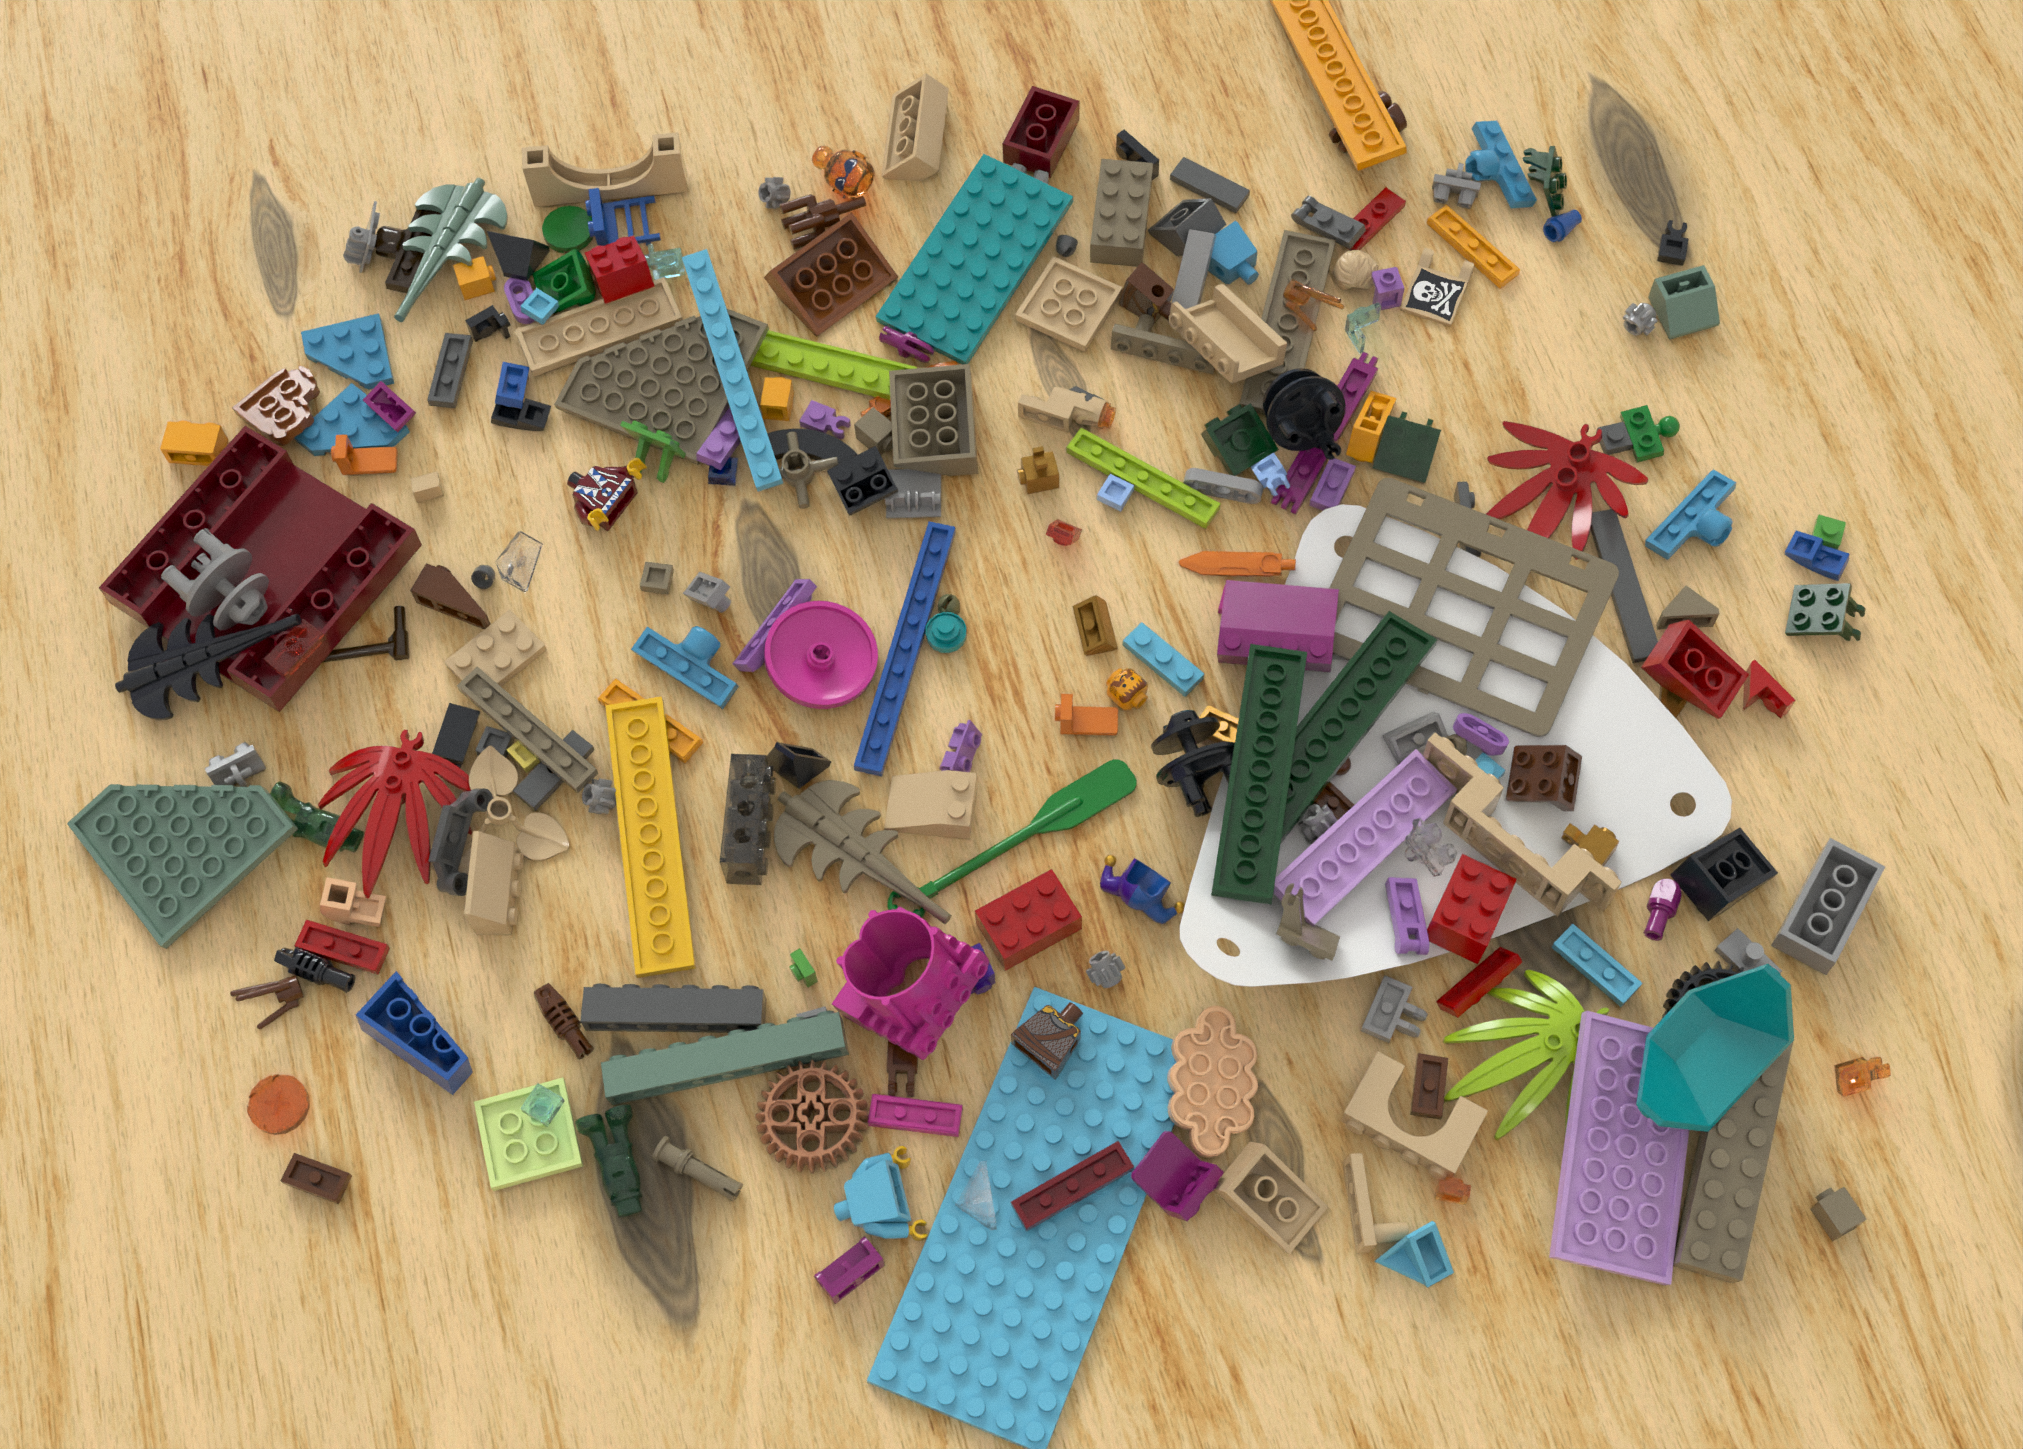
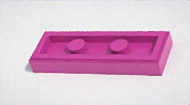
M872 1094L868 1126L959 1137L963 1105Z

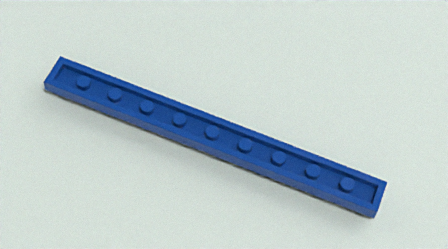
M928 522L855 759V771L881 777L883 775L923 643L926 625L933 610L955 537L956 528L954 526Z

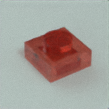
M1057 519L1049 524L1046 535L1052 537L1055 543L1068 546L1079 540L1082 529Z

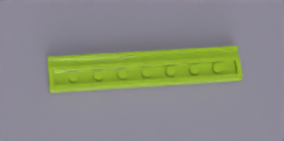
M768 330L750 365L874 397L880 396L890 400L889 371L917 368Z

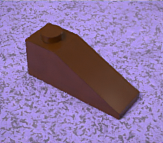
M427 563L425 564L410 590L417 604L481 629H486L491 625L487 614L452 575L449 569L441 565L435 567Z

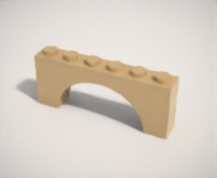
M679 133L652 135V145L643 157L628 165L611 169H586L567 164L558 159L550 151L548 145L522 148V169L534 207L585 202V200H590L588 189L599 188L602 200L688 192L687 169Z

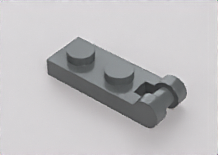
M1307 196L1302 201L1301 208H1297L1291 214V218L1297 224L1328 239L1336 240V243L1348 249H1351L1366 231L1363 223L1319 203L1312 196ZM1310 212L1314 214L1312 217L1308 216Z

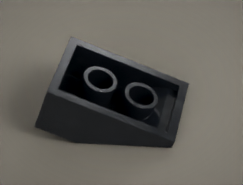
M1738 828L1689 856L1670 876L1678 883L1681 890L1689 897L1698 911L1703 914L1707 921H1710L1775 877L1778 872L1744 831Z

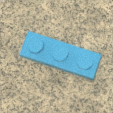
M1142 622L1123 640V646L1184 697L1204 679V673Z
M1574 924L1552 945V948L1620 1007L1643 984Z

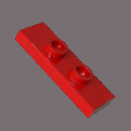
M1385 187L1353 218L1363 223L1366 231L1352 248L1348 250H1361L1405 207L1406 201Z
M1499 947L1436 1001L1440 1010L1457 1018L1460 1017L1523 963L1519 954Z

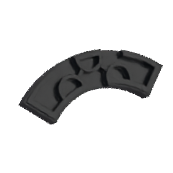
M783 429L767 433L776 460L782 459L789 451L786 437L788 432L797 433L799 448L807 456H810V459L822 460L837 457L838 463L841 464L858 455L843 441L815 430Z

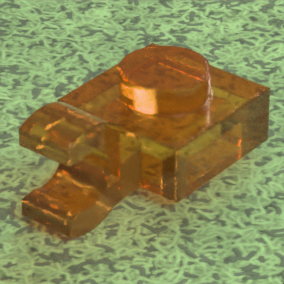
M1861 1057L1834 1065L1837 1092L1842 1097L1870 1090L1872 1080L1891 1076L1890 1065L1888 1063L1882 1065L1881 1057H1873L1868 1061Z

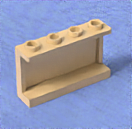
M1224 284L1214 287L1213 299L1187 309H1184L1177 301L1171 303L1169 315L1171 327L1231 384L1283 365L1287 342Z

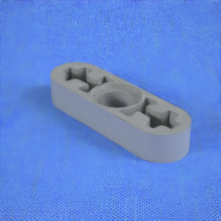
M1199 468L1188 469L1183 481L1184 484L1204 495L1248 504L1259 503L1264 489L1263 485L1256 480Z

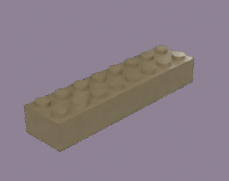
M1793 1042L1709 1132L1700 1131L1678 1229L1673 1266L1732 1284L1743 1280Z

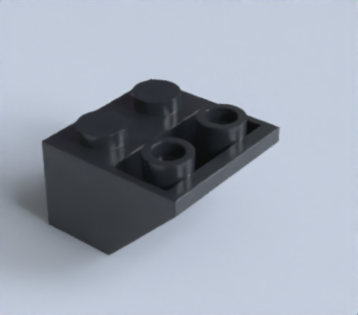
M876 446L827 470L849 516L898 492Z

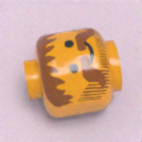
M1131 668L1117 669L1106 682L1108 697L1123 710H1130L1134 707L1139 709L1148 699L1146 695L1148 690L1147 682Z

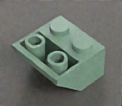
M1704 265L1654 279L1648 298L1669 340L1719 326L1716 289Z

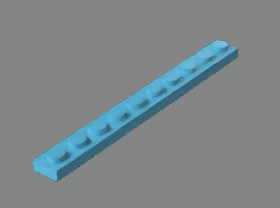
M705 249L684 256L682 260L756 489L759 492L783 484L709 253Z

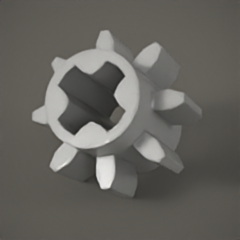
M766 177L765 183H762L759 187L758 194L760 201L766 202V208L776 209L780 208L779 204L788 202L791 191L789 185L783 183V177Z
M1632 303L1625 310L1626 314L1623 316L1625 329L1635 336L1640 335L1642 332L1647 336L1655 328L1654 324L1658 321L1656 319V311L1647 303H1640L1638 306Z
M592 779V784H587L583 789L582 801L585 805H589L588 812L608 814L609 809H613L616 806V789L611 787V780Z
M1314 804L1309 806L1298 825L1309 840L1314 837L1318 839L1337 822V819L1326 804L1322 808Z
M1101 951L1090 958L1089 963L1092 968L1087 969L1086 973L1091 982H1095L1096 986L1101 984L1103 988H1110L1121 981L1122 975L1120 971L1125 969V965L1120 956H1116L1115 953L1110 955L1109 951Z

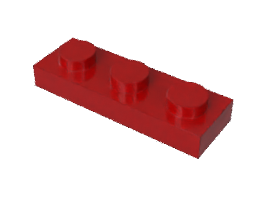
M307 919L294 945L295 948L298 947L316 956L377 975L390 950L388 944Z

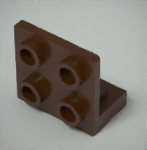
M1567 745L1515 746L1506 800L1509 802H1546L1553 804L1562 811H1574L1582 756Z

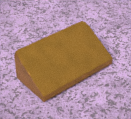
M1095 595L1073 606L1084 655L1089 656L1118 649L1107 603L1104 599Z

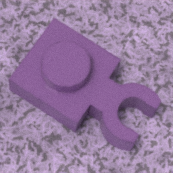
M811 400L799 421L800 427L823 433L829 430L838 439H844L845 437L844 431L838 429V427L845 426L850 428L851 426L849 418L845 416L836 417V409Z

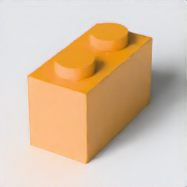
M184 420L179 422L168 421L160 450L168 463L209 466L227 446L228 438L221 425L215 423L198 424Z

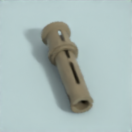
M664 1136L652 1155L653 1161H661L672 1167L677 1175L685 1173L729 1198L731 1201H735L741 1192L743 1183L737 1182L695 1158V1154L691 1149L684 1150L672 1143L670 1137Z

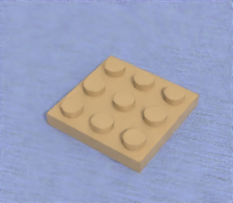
M1053 256L1016 312L1015 320L1085 352L1121 297L1123 287Z

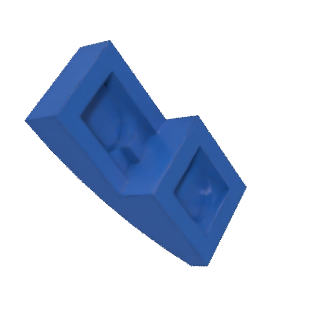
M1797 530L1785 550V555L1796 563L1836 581H1839L1850 555L1849 553L1824 546L1822 538Z

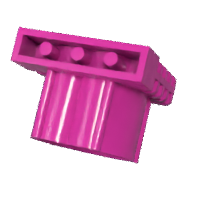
M900 906L897 909L879 913L876 910H871L868 914L869 918L861 927L859 939L852 942L846 948L843 956H839L836 960L837 964L843 969L847 982L832 1002V1005L843 1017L868 1031H874L877 1035L888 1039L889 1042L897 1044L903 1050L911 1052L921 1060H925L935 1050L937 1041L944 1031L953 1023L954 1016L962 1004L966 1003L969 999L971 991L978 980L986 974L989 959L982 951L970 947L965 942L958 941L954 936L943 933L937 927L930 926L926 920ZM919 959H929L925 971L913 985L900 993L888 996L893 988L903 982L905 970L910 963Z

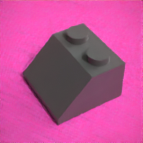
M1212 198L1182 200L1147 231L1176 256H1183L1189 229L1216 234L1227 224Z

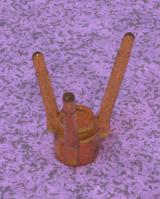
M1294 279L1289 282L1283 293V298L1288 300L1286 307L1293 310L1313 331H1317V326L1298 305L1304 306L1312 297L1339 309H1344L1345 307L1341 304L1340 298L1305 286Z

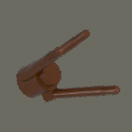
M296 975L279 981L245 987L230 992L231 996H236V1001L252 999L275 992L279 1003L286 1002L284 1006L257 1025L258 1029L264 1028L288 1010L298 1007L297 999L304 997Z

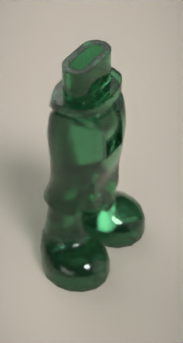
M281 781L277 782L270 794L284 811L296 814L295 820L291 819L298 828L292 834L293 837L305 838L326 848L340 816L316 808L310 802L304 803L294 797L292 789L288 784ZM353 828L339 851L342 852L346 849L355 853L362 841L364 831Z
M627 1104L615 1106L605 1112V1117L615 1142L614 1144L609 1145L606 1126L601 1114L587 1115L575 1121L579 1134L589 1137L595 1150L594 1157L599 1164L604 1190L611 1200V1206L616 1207L618 1218L642 1211L639 1200L642 1197L640 1192V1175L633 1158V1143L629 1141L628 1124L633 1117L631 1105Z

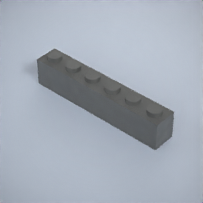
M599 983L594 984L593 987H584L580 1022L585 1031L729 1033L733 1030L742 1029L747 1032L756 1030L759 1025L765 1024L766 996L763 989L752 985L743 986L741 989H730L724 985H714L712 989H701L696 985L670 988L667 985L656 984L652 988H640L636 984L611 987L607 984Z

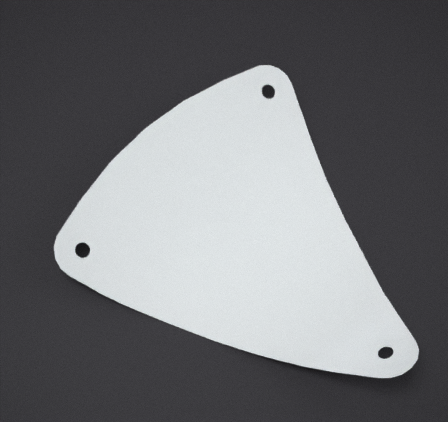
M1341 504L1325 509L1314 517L1302 535L1295 556L1296 570H1290L1285 585L1329 588L1343 560L1342 557L1336 554L1334 544L1342 536H1354L1366 508L1357 505ZM1386 516L1374 542L1429 564L1440 538ZM1456 547L1446 568V571L1502 592L1509 577L1508 573L1497 566ZM1366 559L1354 587L1409 608L1421 580ZM1524 585L1518 599L1576 621L1563 609ZM1438 587L1425 615L1481 637L1494 609ZM1346 603L1336 623L1335 632L1364 643L1383 618ZM1510 616L1498 644L1556 666L1568 638ZM1592 636L1553 726L1546 736H1533L1430 693L1426 695L1417 691L1418 688L1405 684L1349 756L1351 760L1349 772L1342 776L1334 775L1330 780L1355 805L1400 764L1397 763L1387 746L1383 734L1435 712L1440 714L1446 732L1450 736L1456 734L1453 730V724L1457 716L1461 713L1471 714L1501 731L1509 739V744L1502 755H1487L1505 769V774L1499 779L1504 789L1496 810L1490 816L1498 820L1502 828L1510 835L1519 837L1524 842L1525 847L1532 853H1537L1544 857L1551 868L1573 846L1561 839L1563 831L1569 823L1577 827L1585 835L1588 834L1594 824L1599 828L1605 827L1615 834L1619 844L1604 867L1612 869L1617 874L1618 879L1622 881L1618 890L1657 873L1678 860L1708 846L1722 835L1731 818L1732 799L1726 782L1678 720L1632 669L1595 636ZM1437 640L1436 646L1420 666L1461 682L1473 654ZM1333 654L1331 672L1305 670L1297 726L1349 660ZM1490 661L1478 690L1535 712L1547 683ZM1467 741L1466 755L1476 760L1483 751ZM1567 745L1582 756L1574 811H1562L1553 804L1546 802H1509L1506 800L1515 746ZM1223 774L1190 883L1180 923V941L1187 954L1200 968L1215 978L1236 986L1256 987L1301 984L1350 978L1412 964L1450 952L1429 942V952L1427 955H1417L1415 951H1408L1407 954H1397L1395 952V934L1385 887L1388 877L1417 879L1426 928H1428L1462 854L1494 869L1501 870L1443 824L1450 801L1457 795L1455 792L1315 924L1340 936L1333 960L1331 961L1327 958L1324 960L1312 956L1308 949L1300 945L1291 946L1282 941L1281 936L1276 934L1284 908L1281 900L1274 893L1272 905L1211 895L1228 783ZM1681 792L1690 794L1696 802L1694 812L1685 817L1676 815L1670 807L1672 797ZM1302 819L1298 821L1280 844L1276 877L1317 840L1316 837L1309 840L1302 832L1301 827L1298 825ZM1515 883L1491 939L1549 918L1555 914ZM1579 893L1562 912L1590 900ZM1408 934L1409 939L1415 940V935ZM1225 938L1235 943L1240 950L1239 956L1233 957L1223 953L1217 946V940Z

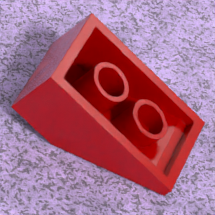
M1690 620L1669 624L1641 667L1660 686L1717 719L1722 718L1749 676L1740 665Z

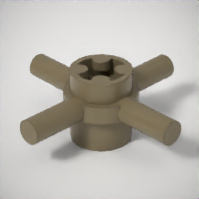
M788 432L786 437L789 451L783 456L782 466L779 470L782 479L784 478L788 484L796 488L799 508L805 509L810 506L806 486L811 483L814 472L831 469L839 465L837 457L812 461L804 451L800 450L797 433Z

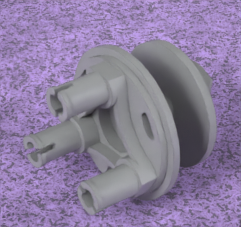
M207 528L200 530L193 541L211 555V560L204 553L197 557L203 565L196 560L192 562L191 566L201 574L195 580H189L175 566L171 565L163 571L161 579L180 594V598L186 602L187 612L192 616L203 615L221 603L213 620V624L217 629L226 630L237 623L253 625L264 615L268 608L264 598L269 585L268 577L263 573H257L241 582L251 565V553L246 549H233L228 544H223Z

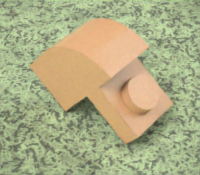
M327 877L320 902V912L325 917L342 924L351 925V922L380 927L386 896L371 894L370 898L367 899L362 891H357V883Z

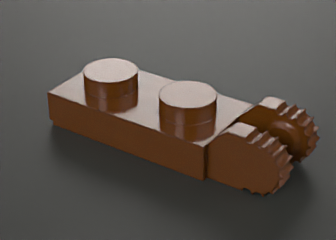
M888 1040V1096L896 1095V1074H908L906 1083L907 1097H914L915 1074H918V1057Z

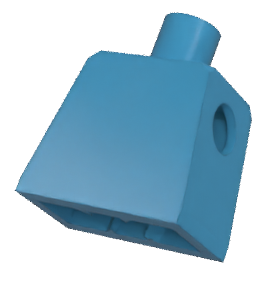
M1235 220L1215 234L1216 240L1208 271L1225 284H1231L1241 277L1247 285H1250L1259 276V273L1254 269L1257 261V250Z

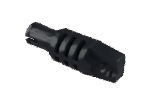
M298 947L294 950L288 948L279 949L274 958L275 962L289 968V973L314 982L317 985L328 984L347 993L355 983L356 977L354 974L337 969L330 960L316 956Z

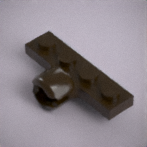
M416 209L411 223L422 216L431 214L441 215V213L432 210ZM381 226L376 234V254L381 257L395 259L385 282L386 289L407 294L424 253L404 250L402 244L417 236L432 237V235L425 232H411L409 227L401 230L390 226Z

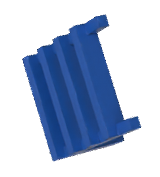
M599 188L588 189L590 200H585L587 215L592 216V221H588L590 237H596L598 246H604L619 239L615 209L625 208L628 237L634 235L630 207L640 205L644 236L635 237L637 243H646V246H648L653 241L661 240L660 233L650 234L646 204L655 203L654 195L603 203Z

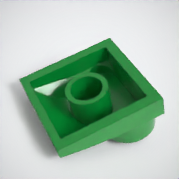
M576 249L571 250L533 273L536 288L558 301L559 307L553 314L575 304L580 307L591 303L595 298L596 288L590 268L582 254Z

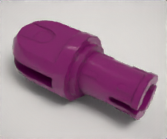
M888 326L882 329L887 335L880 333V342L897 348L899 356L904 358L912 357L923 363H928L931 360L927 355L915 348L930 355L934 354V349L929 344L919 340L915 333L907 332L902 334Z
M1669 878L1661 879L1652 888L1647 903L1650 916L1646 929L1643 932L1645 937L1651 940L1660 941L1663 939L1668 919L1675 917L1682 898V891L1675 880Z

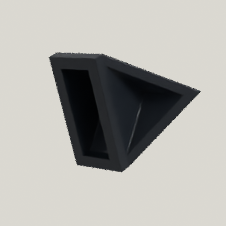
M487 231L504 277L528 281L550 251L549 246L535 240Z
M776 742L774 748L762 761L798 789L826 770L831 764L829 759L813 748Z

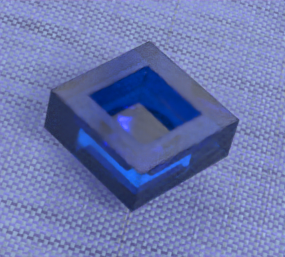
M729 457L721 470L709 465L708 484L736 486L738 458Z

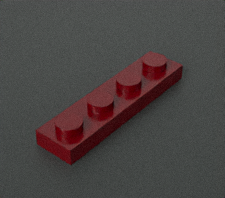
M1117 1141L1011 1201V1206L1027 1232L1132 1172L1134 1165L1120 1142Z

